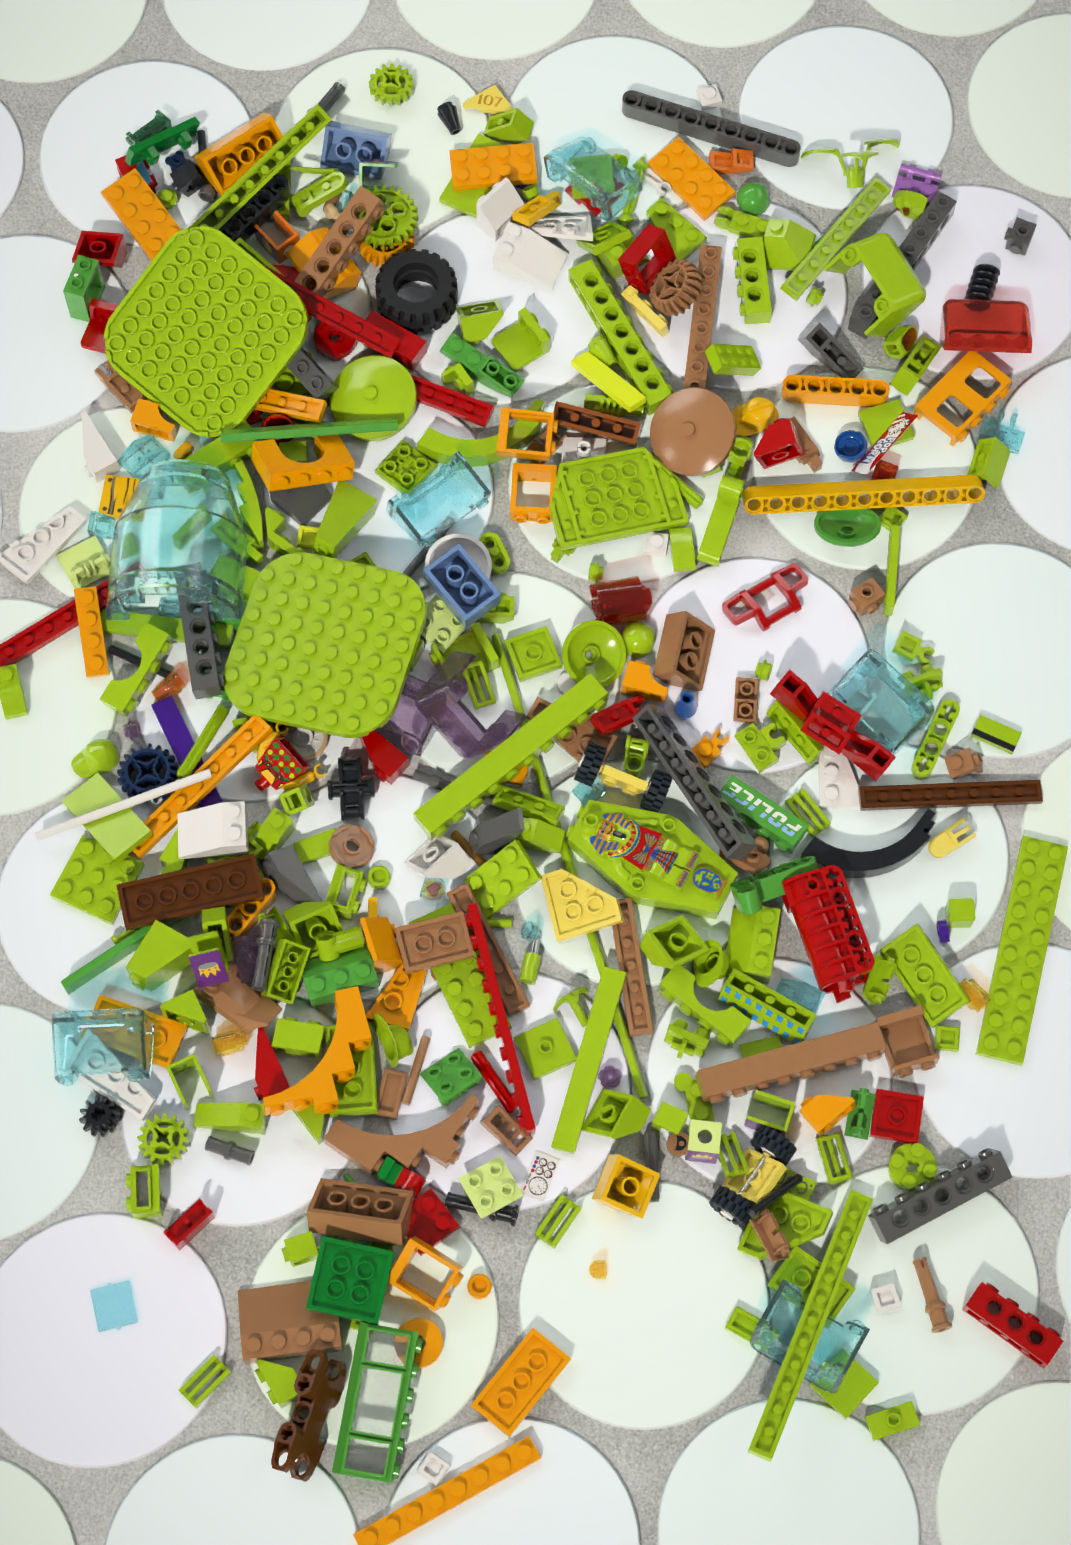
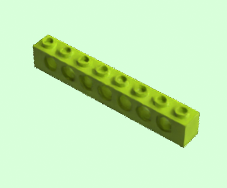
M592 259L568 269L569 283L603 338H607L618 360L617 363L630 385L646 397V403L644 404L647 414L649 416L654 414L660 404L674 393L671 385L665 383L662 370L653 363L651 352L644 348L641 335L638 332L635 333L630 317L628 315L625 316L620 300L614 298L609 282L605 283L602 278L603 274L598 265L595 266ZM638 369H645L647 371L641 372ZM649 386H655V387H657V388H656V389H650V388H648V387H649Z

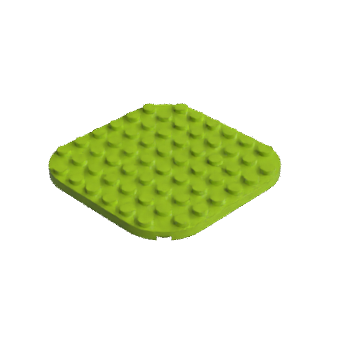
M208 226L185 228L174 234L164 244L110 316L104 332L105 354L110 365L119 375L152 402L160 404V409L183 428L202 437L215 438L221 436V430L235 429L249 417L295 357L307 336L308 314L301 297L291 287L224 233Z
M290 553L273 560L260 572L254 583L223 673L224 688L228 698L240 712L247 716L261 717L266 721L343 738L367 736L369 732L378 727L382 728L396 711L425 625L427 605L420 587L409 576L398 571L311 553Z

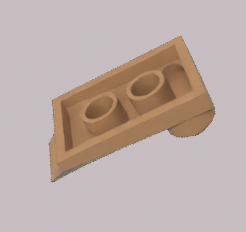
M228 961V982L199 988L197 984L194 993L200 1001L248 1035L256 1028L267 1027L283 1010L276 1000L261 995L262 991L253 990L251 988L252 982L238 972L236 964L232 961Z

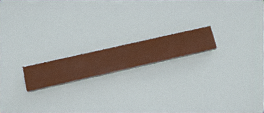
M1040 780L861 786L858 788L860 811L1041 804L1043 802Z

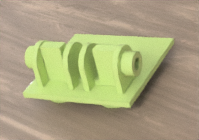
M96 535L56 555L74 589L84 588L116 572L110 557L105 553Z
M436 594L427 604V617L421 636L431 644L435 643L438 650L444 654L465 628Z
M501 1155L458 1178L463 1186L464 1193L469 1197L481 1219L524 1196Z

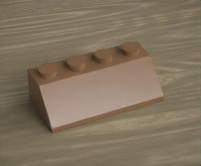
M320 1178L307 1209L308 1229L312 1233L403 1246L410 1226L414 1191Z

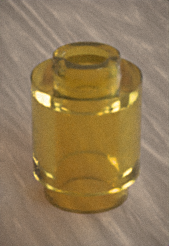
M965 978L960 982V985L971 999L967 1006L979 1013L986 1006L987 1002L991 1001L988 993L973 978L970 980Z
M239 1028L218 1033L216 1037H212V1044L216 1056L222 1055L224 1057L245 1051V1045H248V1040L244 1031L241 1032Z

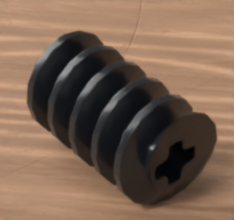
M979 264L974 267L964 298V304L969 310L976 313H986L989 311V305L992 303L991 298L994 296L993 291L996 289L998 277L1000 276V270L990 264Z

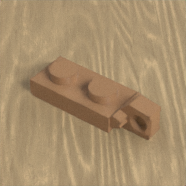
M793 416L790 420L799 432L806 454L796 459L799 464H808L815 473L822 469L823 463L819 458L821 454L798 420Z

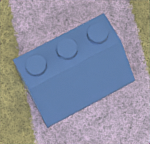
M330 121L325 126L320 167L326 169L338 168L340 172L359 175V162L361 160L388 161L392 133ZM365 166V177L382 180L385 167Z

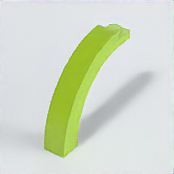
M537 398L528 410L545 412L544 402ZM519 420L508 429L507 448L519 450L525 448L539 434L540 422ZM429 427L417 442V450L427 458L450 466H484L508 458L497 456L498 434L483 439H458L441 434Z

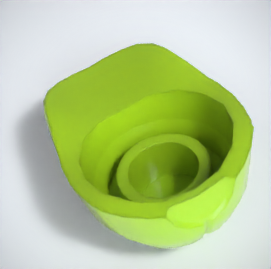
M93 740L72 759L71 767L79 777L90 778L97 772L104 774L114 769L119 763L120 754L116 745L110 740Z

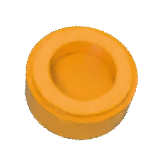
M189 441L184 442L176 449L173 457L180 463L193 453L194 446Z
M484 1274L473 1275L467 1283L468 1293L474 1299H485L492 1290L490 1279Z

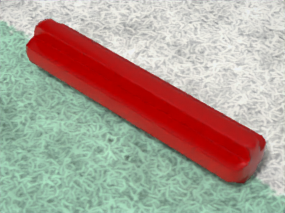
M480 1050L475 1052L471 1056L472 1062L507 1113L514 1112L518 1106L514 1107L511 1093L483 1052Z

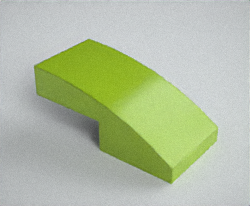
M691 527L669 528L673 571L696 570Z

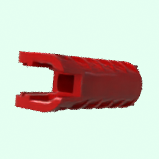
M829 865L783 881L782 887L785 895H782L787 913L793 914L820 993H833L836 1003L851 998L849 991H854L853 987L867 982L875 962L842 870L838 866ZM830 871H832L833 874H838L836 879L833 877H827Z

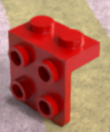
M91 299L89 303L91 319L80 341L82 348L105 354L104 332L110 316L118 307L117 304L109 303L105 300Z

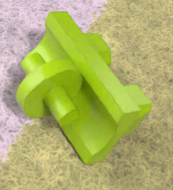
M928 664L920 669V675L914 676L910 671L902 673L901 683L905 700L916 696L917 698L924 696L927 701L932 700L933 692L943 687V672L941 668L935 669L931 664Z
M680 1018L673 1025L669 1024L664 1042L671 1044L670 1048L678 1051L677 1058L681 1059L683 1054L689 1056L695 1054L703 1058L709 1043V1031L700 1027L696 1029L695 1034L687 1031L688 1023Z

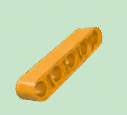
M788 375L783 380L781 396L785 401L791 403L873 407L887 403L890 387L883 380ZM788 387H794L796 390H789ZM814 388V389H816V390H818V391H815V392H814V391H811V390H809V389ZM831 390H838L839 393H834ZM853 391H859L861 394H855ZM875 392L882 393L883 395H877Z
M268 878L260 879L262 889L269 888L272 890L268 895H264L265 899L237 905L228 915L227 920L232 952L259 920L257 916L262 912L266 913L275 902L277 891L272 880ZM248 906L257 907L253 913L245 911ZM239 923L242 925L237 931L230 929L233 924Z

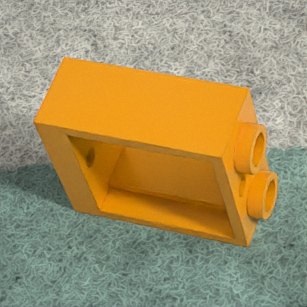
M501 408L497 456L550 461V455H555L556 442L552 441V433H557L558 420H554V413ZM509 420L548 423L545 452L507 448Z
M513 463L510 520L518 523L533 521L539 524H548L552 522L549 509L557 477V465ZM518 481L551 482L549 508L516 506Z
M414 1236L409 1239L393 1266L388 1282L431 1310L437 1311L441 1307L444 1309L452 1297L449 1295L452 1287H457L464 1277L461 1273L464 1266ZM418 1249L453 1270L437 1299L402 1278Z

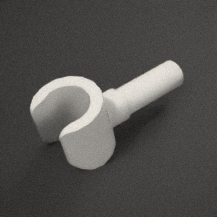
M648 175L644 178V180L657 189V195L660 198L666 195L661 189H665L667 192L671 190V185L667 182L658 183Z

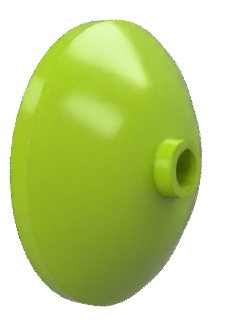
M591 620L578 624L568 633L563 643L562 662L569 677L576 683L591 673L603 687L610 685L620 676L626 662V647L622 636L613 626L603 621ZM587 651L591 654L589 659L586 657Z

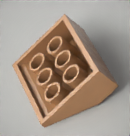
M312 1281L238 1290L242 1357L245 1364L256 1363L259 1359L275 1361L304 1357L312 1349L325 1353L343 1351L340 1317L306 1310Z

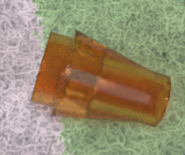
M175 672L173 674L170 673L151 692L157 701H161L183 692L182 689L186 685L179 674Z

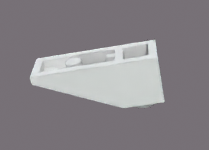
M86 411L81 412L83 457L86 463L83 468L89 478L93 476L96 482L99 483L105 479L106 474L113 475L119 472L120 468L117 459Z

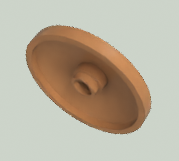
M686 388L667 397L657 408L650 426V442L655 456L669 470L683 476L705 475L721 466L729 457L737 434L736 420L729 405L714 392L703 388Z

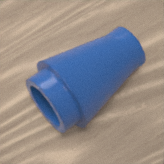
M689 692L682 693L674 705V711L679 717L684 719L691 718L697 711L694 697Z

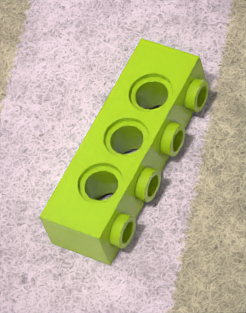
M763 237L737 238L736 247L732 248L733 260H737L735 278L739 279L740 282L737 285V296L742 299V303H739L740 316H744L745 324L770 323L772 308Z

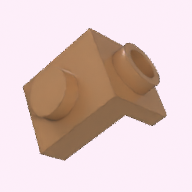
M969 747L944 757L949 776L953 780L972 772L978 774L983 772L981 766L983 765V759L980 753Z

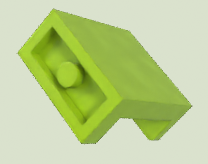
M480 622L471 625V631L459 636L444 654L438 650L435 643L430 645V660L434 666L438 665L440 669L439 676L443 684L447 683L451 690L465 684L460 669L461 666L483 660L487 673L499 668V657ZM479 666L475 667L478 677L482 676ZM468 669L467 672L470 680H474L471 670Z

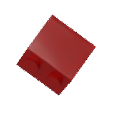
M82 230L72 257V263H75L77 256L81 255L99 260L100 266L122 268L127 255L124 234Z
M780 418L775 420L773 424L768 425L754 451V457L764 470L806 455L799 432L790 418Z

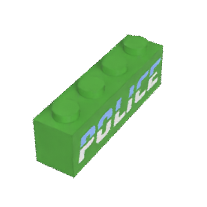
M731 775L720 791L744 826H750L755 829L759 836L775 842L776 847L784 852L788 851L792 854L808 831L809 824L733 775Z

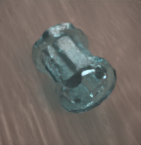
M161 597L158 615H170L181 618L179 601Z

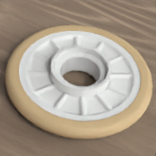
M284 724L280 729L283 732L289 727V734L284 738L306 762L316 759L326 749L328 734ZM305 733L310 738L306 743H299L297 741L298 735Z

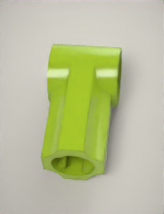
M359 926L336 933L334 931H323L315 936L319 959L324 962L337 959L341 953L364 947V939Z

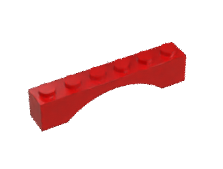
M790 669L770 693L771 696L803 722L818 699L808 684ZM855 730L852 731L851 737L841 751L845 757L874 781L879 779L896 758L879 742L871 740Z

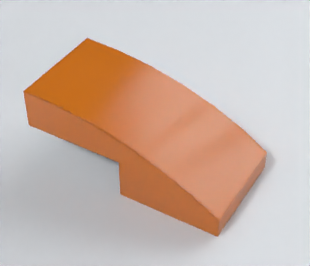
M735 148L732 149L731 153L710 150L708 165L717 174L750 172L754 169L753 151Z

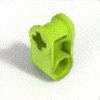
M627 735L623 772L639 779L643 776L645 760L648 755L649 743L646 739L631 738V735ZM637 765L639 769L632 770L629 766Z

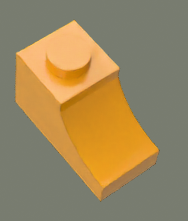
M138 399L130 420L132 430L174 442L177 436L175 425L167 422L162 417L160 404L154 403L150 399Z
M639 660L634 662L628 661L621 693L634 697L642 695L646 700L665 704L668 688L654 680L650 673L651 666Z

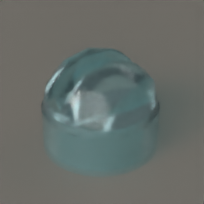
M528 921L523 925L521 929L522 938L528 941L540 938L541 928L539 925L532 921Z

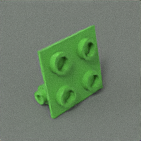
M459 1047L420 1073V1076L437 1095L442 1106L446 1104L449 1106L452 1101L457 1099V1095L462 1097L461 1092L468 1093L467 1089L470 1090L474 1086H478L483 1078Z

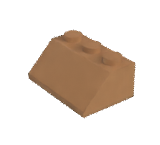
M687 611L666 614L653 676L667 685L702 691L715 629Z

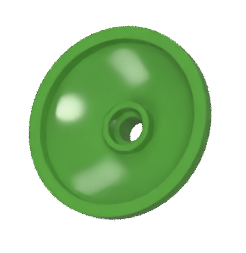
M871 509L820 511L814 519V530L819 537L830 544L841 547H855L864 545L878 536L881 530V520Z

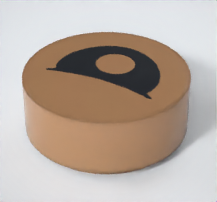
M680 1132L678 1135L672 1133L666 1143L668 1152L675 1157L686 1155L689 1137L684 1132Z

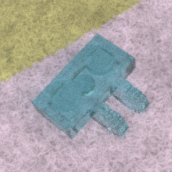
M1000 409L996 423L983 419L976 442L979 439L997 437L1011 453L1018 455L1026 433L1014 429L1018 414L1013 413L1011 415L1009 427L1000 425L1005 416V410Z

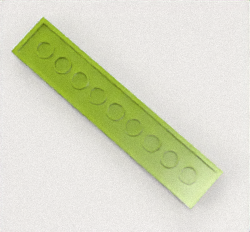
M1024 835L1021 839L975 1055L1019 1066L1023 1065L1068 846Z

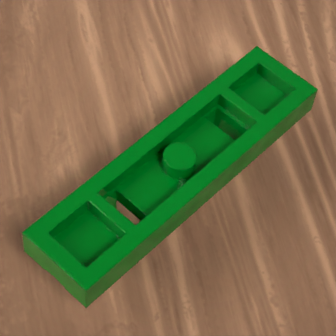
M196 117L190 118L130 146L125 159L126 163L131 167L146 160L152 166L158 163L160 152L175 145H179L183 150L190 148L193 141L192 138L196 136L200 122Z

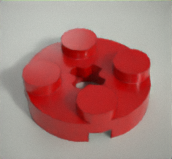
M322 321L315 328L314 345L318 353L325 358L336 362L340 361L342 358L350 355L356 347L357 340ZM339 335V341L333 342L331 336L336 337Z

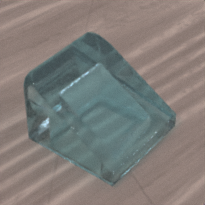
M91 511L87 528L89 537L96 535L97 538L111 539L115 518L97 511Z
M595 779L591 787L579 783L572 792L586 806L589 799L597 801L607 793V790Z

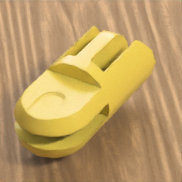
M963 817L929 841V853L933 857L943 858L977 835L974 832L958 842L957 838L972 828L969 824L955 834L951 832L967 821Z

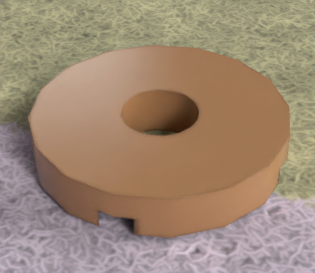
M345 824L336 829L328 843L332 859L337 864L352 869L364 867L372 859L375 848L371 834L364 827L353 824ZM346 843H355L357 846V851H350L347 848Z

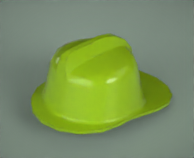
M714 939L704 941L710 949L709 953L693 959L695 980L700 987H708L717 979H723L729 968L728 955L722 950L720 943Z
M374 1014V1029L383 1047L386 1060L392 1068H396L398 1060L414 1052L411 1037L404 1027L388 1025L381 1015Z

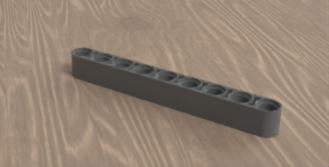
M629 90L622 96L621 111L628 118L731 150L733 148L752 150L753 157L782 166L794 167L799 162L801 146L796 140L638 91Z

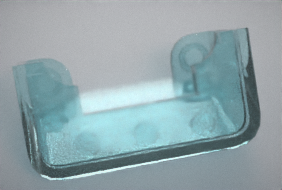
M581 136L549 151L543 157L547 178L554 183L557 181L562 182L563 180L568 182L590 199L591 206L594 208L597 206L601 209L600 218L607 223L643 190L642 178L635 170L631 171L596 145L591 137Z
M459 451L449 458L452 462H449L446 466L442 465L437 473L407 494L405 492L401 494V499L395 495L387 502V514L420 547L424 545L426 547L430 546L442 532L476 508L480 510L489 503L488 498L491 495V491Z
M872 649L866 651L827 692L830 696L861 714L860 720L877 735L876 742H879L894 756L927 727L934 713L932 702L879 653Z
M117 1008L53 1013L51 1029L54 1078L58 1084L71 1086L74 1082L78 1081L79 1075L122 1073L131 1082L151 1079L155 1025L143 1010L138 1008Z
M785 1280L778 1287L750 1339V1345L756 1352L780 1366L806 1304L801 1301L802 1293L800 1288L796 1284L788 1283ZM828 1316L804 1379L826 1392L836 1393L870 1329L859 1320H848L843 1325Z

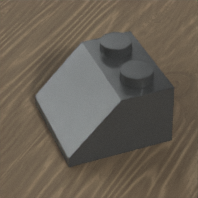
M324 484L269 492L273 504L296 523L304 526L332 498V494Z

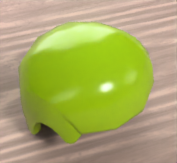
M632 622L623 630L622 638L625 643L626 654L635 658H642L652 652L655 643V633L650 625L644 622Z

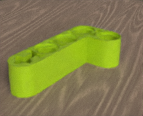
M723 474L717 492V499L697 555V561L716 567L719 566L742 498L744 480Z

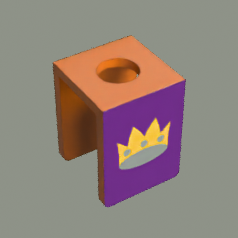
M276 210L273 212L275 226L287 238L286 241L277 246L257 224L254 226L257 242L280 265L288 259L286 252H284L285 249L290 245L293 247L300 240V237L295 229Z

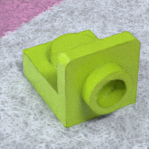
M460 362L454 366H448L441 373L444 386L454 381L458 390H463L467 396L474 393V382Z

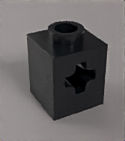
M190 159L170 173L174 181L172 183L173 188L177 193H183L187 197H190L204 184L208 183L199 166Z

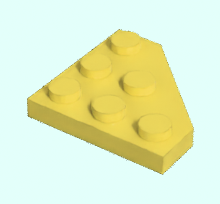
M564 869L541 875L557 942L560 943L624 922L617 898Z

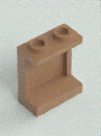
M922 1005L880 1016L875 1020V1022L878 1021L887 1046L884 1054L892 1077L897 1075L900 1078L913 1074L914 1070L921 1068L922 1071L933 1069L940 1059L939 1054L935 1053L923 1019L925 1013Z

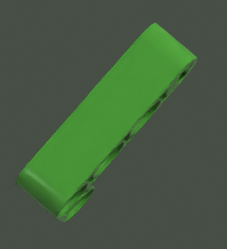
M803 857L760 872L755 876L752 875L733 882L730 888L736 908L744 915L759 912L762 910V902L785 895L782 887L783 881L818 869L815 857Z

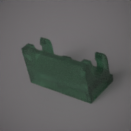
M158 109L155 111V118L132 134L130 131L125 133L127 136L125 138L126 142L132 146L172 127L171 120Z

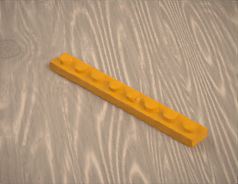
M252 716L195 772L198 773L210 769L211 778L176 790L143 822L153 835L132 851L142 859L178 824V813L192 810L273 729L261 717Z
M527 1436L356 1532L353 1536L358 1545H389L541 1459V1456L530 1436Z

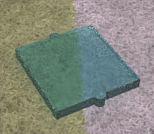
M130 1280L116 1284L108 1283L107 1286L90 1290L98 1332L114 1328L120 1330L123 1326L138 1323Z

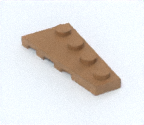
M537 696L527 714V719H533L552 703ZM586 721L584 724H578L572 728V732L565 739L560 738L555 743L578 762H580L589 742L607 748L602 762L604 765L618 740V736L610 733L602 737L595 727Z

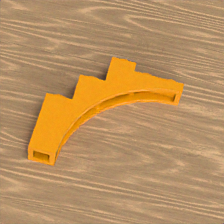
M358 986L335 991L334 1002L337 1022L332 1042L325 1056L314 1070L299 1083L280 1093L263 1098L265 1116H279L284 1114L285 1111L293 1109L295 1111H302L311 1105L314 1114H329L338 1109V1096L334 1082L345 1083L354 1078L355 1066L351 1051L361 1052L371 1047L372 1037Z

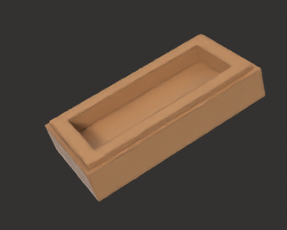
M389 1068L384 1069L377 1096L378 1114L374 1115L397 1120L408 1078L407 1072Z

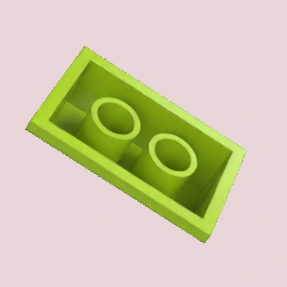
M762 906V910L759 912L744 915L737 908H733L726 954L729 957V968L725 973V977H729L735 968L758 982L769 984L781 909Z

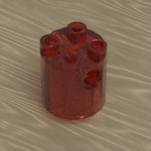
M638 575L589 585L591 598L595 597V599L591 600L592 611L598 614L595 616V620L606 622L611 626L646 620V614L653 604L650 588L641 584Z

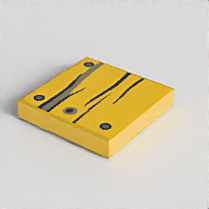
M106 474L98 516L100 518L142 523L150 480Z

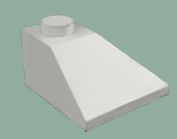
M436 836L432 840L429 838L403 864L426 878L456 879L466 872L472 862L457 842L445 836L439 838Z

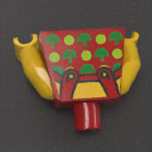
M277 723L275 732L272 731L259 744L256 757L258 762L255 768L261 776L254 784L262 792L270 785L275 790L283 789L290 791L304 784H310L315 781V778L321 779L327 773V771L323 774L316 772V768L322 766L320 763L315 765L312 772L309 771L312 767L284 738L289 734V727L283 732L278 730L283 724Z

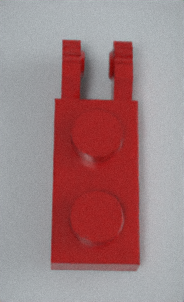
M642 695L631 699L627 698L592 714L589 721L603 737L633 723L632 718L643 707L636 708L644 703L645 698Z

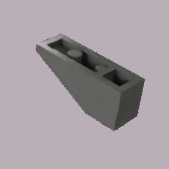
M820 322L811 324L797 339L815 358L840 378H856L864 369Z
M516 808L478 824L469 835V844L472 846L473 854H497L515 840L525 830L522 808Z
M292 845L267 853L261 863L262 868L277 888L297 904L302 902H323Z

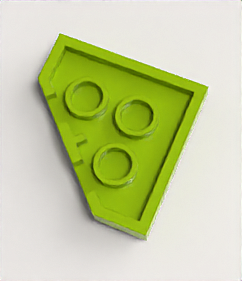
M786 1193L766 1208L773 1212L780 1226L776 1232H783L791 1248L824 1236L834 1214L830 1209L790 1193ZM749 1221L737 1251L761 1261L768 1258V1255Z

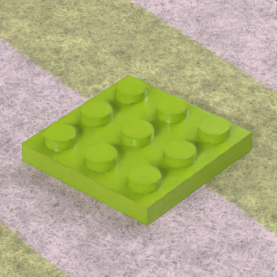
M82 835L53 887L50 897L113 925L121 911L116 885L138 880L145 864L128 855L116 863L97 841Z

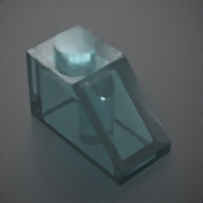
M781 978L775 990L817 1014L826 992L806 982Z

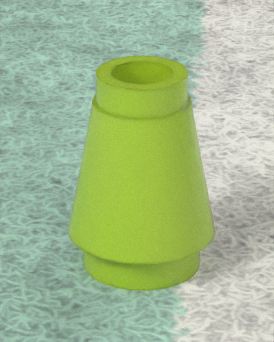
M599 335L588 344L589 352L609 368L617 363L618 360L607 338Z

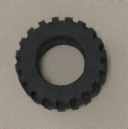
M409 249L410 252L406 253L401 251L397 253L396 257L391 256L388 258L387 264H382L379 269L380 273L376 276L375 291L378 311L381 312L383 317L411 331L415 335H418V332L430 333V330L433 328L438 330L441 328V323L446 324L450 320V315L455 313L456 304H458L455 271L453 267H449V262L445 258L440 259V255L435 252L430 254L429 250L426 249L421 251ZM413 281L426 282L437 290L431 298L422 302H409L397 294L403 285Z

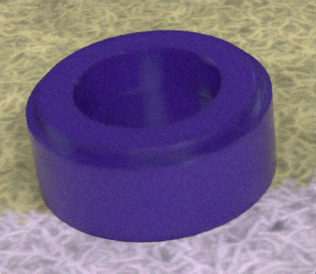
M946 919L937 920L936 926L939 941L941 943L950 942Z

